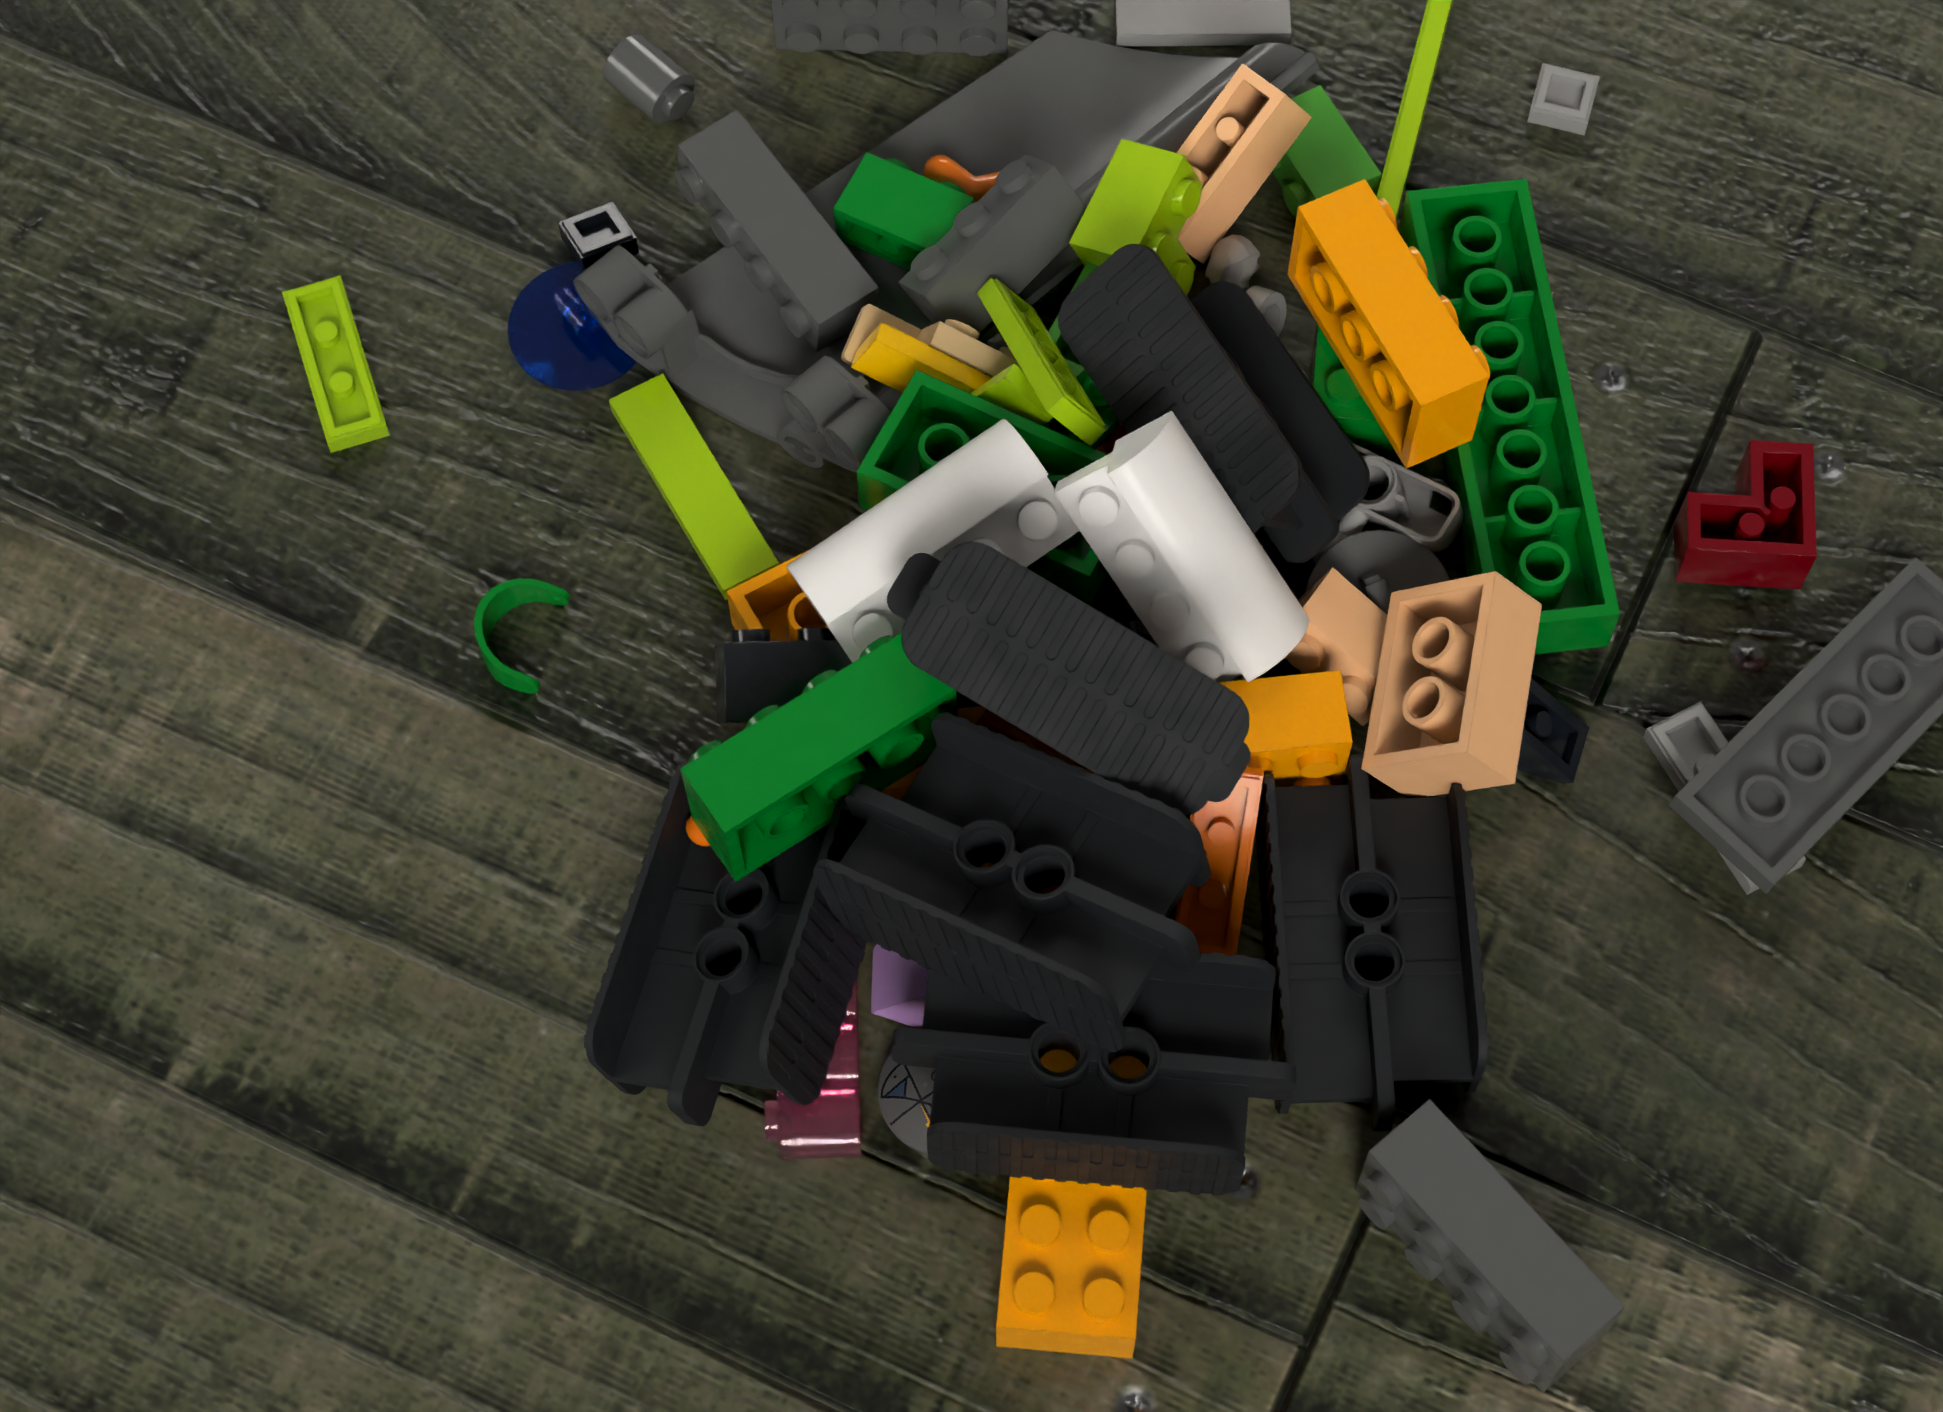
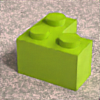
M1121 139L1069 244L1084 266L1087 262L1100 266L1115 251L1125 245L1140 244L1149 247L1157 253L1187 296L1192 287L1196 266L1178 240V236L1187 218L1191 217L1198 208L1203 185L1185 155Z

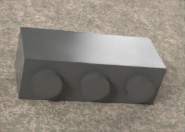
M1025 154L1021 159L1009 163L1000 171L996 178V184L978 202L968 205L959 212L954 219L953 227L935 245L927 247L914 258L910 266L911 270L898 283L932 324L939 321L945 323V320L951 319L967 324L981 333L993 320L976 292L992 277L994 280L996 278L1018 295L1067 246L1087 207L1054 165Z

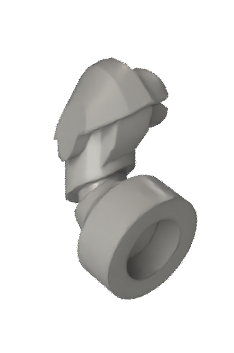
M1232 234L1219 240L1212 249L1205 278L1209 277L1211 284L1227 281L1242 287L1265 317V320L1272 327L1277 337H1279L1285 323L1287 310L1284 296L1279 292L1261 286L1249 288L1250 278L1259 269L1257 260L1260 257L1258 249L1250 240L1242 235Z

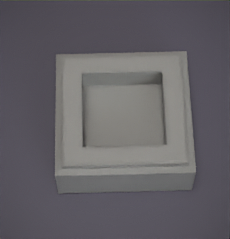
M1542 63L1527 122L1585 135L1600 76Z

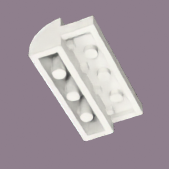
M1172 411L1116 440L1113 452L1057 482L1054 494L1161 649L1216 682H1227L1241 674L1247 682H1250L1278 664L1303 638L1308 628V615Z
M1002 419L786 567L853 663L859 659L862 651L876 639L886 635H891L894 638L902 633L906 620L897 616L889 609L887 595L905 563L912 555L927 553L942 561L944 556L955 546L967 542H979L991 546L1022 566L1027 567L1079 532V529L1054 494L1055 488L1047 476L1049 474L1016 429L1007 420Z

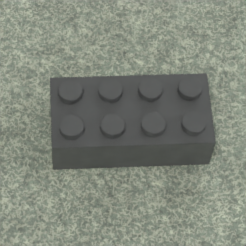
M771 0L776 49H791L801 53L815 50H844L858 54H867L873 51L909 52L914 55H927L932 52L966 53L971 56L1007 54L1009 0Z
M1430 1099L1368 1152L1355 1189L1361 1195L1358 1198L1361 1209L1377 1227L1382 1230L1390 1227L1408 1246L1404 1250L1406 1257L1423 1277L1429 1281L1437 1278L1455 1297L1452 1300L1455 1311L1471 1329L1476 1332H1481L1484 1329L1503 1349L1499 1353L1501 1360L1519 1381L1526 1385L1532 1381L1544 1393L1604 1339L1625 1306Z

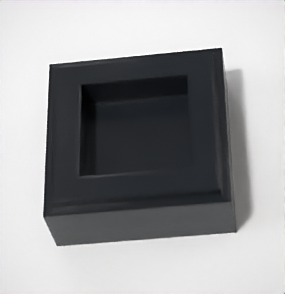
M613 202L558 222L561 238L583 272L619 243L630 254L635 255L639 253L637 237Z

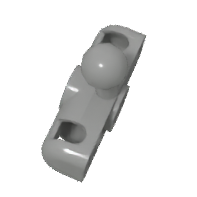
M1353 443L1370 471L1369 487L1381 484L1388 486V489L1382 497L1376 500H1362L1340 519L1339 532L1336 538L1312 557L1314 565L1332 546L1349 536L1361 533L1364 527L1374 530L1383 529L1407 535L1423 546H1426L1431 552H1440L1448 548L1456 538L1463 521V508L1457 494L1443 485ZM1432 491L1444 495L1452 502L1449 517L1429 508L1433 495Z

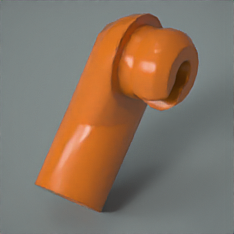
M935 155L926 162L923 176L938 183L948 181L956 184L968 196L973 197L975 203L996 184V178L1000 171L973 176L950 157Z

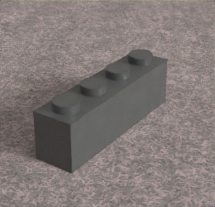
M738 110L678 144V171L675 172V179L679 189L690 203L695 204L699 201L710 216V225L718 240L726 248L735 247L745 260V270L751 282L760 292L765 293L769 291L780 305L779 310L785 325L795 337L800 338L804 336L814 350L818 352L852 331L863 306L871 304L877 307L879 287Z

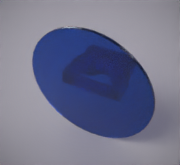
M577 262L553 267L534 278L525 286L515 300L508 321L509 344L515 359L523 370L540 383L556 389L569 391L589 390L609 384L623 376L637 363L636 360L616 345L577 293L573 280L583 272Z

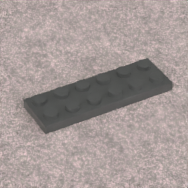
M1915 557L1669 803L1668 806L1765 894L1803 858L1943 714V580Z

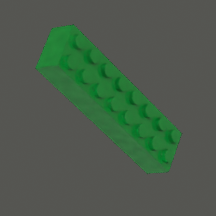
M1527 179L1407 191L1399 233L1408 247L1414 246L1420 252L1426 264L1428 280L1438 296L1444 295L1451 301L1457 313L1460 331L1470 346L1476 345L1481 349L1490 369V379L1487 383L1473 439L1443 453L1449 488L1457 494L1463 508V521L1458 534L1466 575L1469 577L1496 571L1542 604L1535 655L1608 647L1620 616V610Z

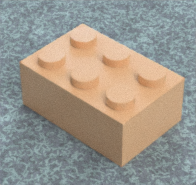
M1496 571L1391 592L1361 769L1406 798H1422L1448 794L1452 784H1461L1465 791L1515 784L1542 604Z

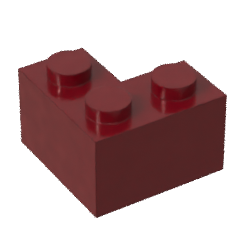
M1750 440L1735 474V495L1687 492L1674 525L1675 582L1800 590L1817 557L1813 444Z

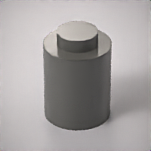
M634 34L624 39L616 46L606 61L603 70L604 80L654 122L661 124L669 120H678L692 106L694 101V78L643 35Z

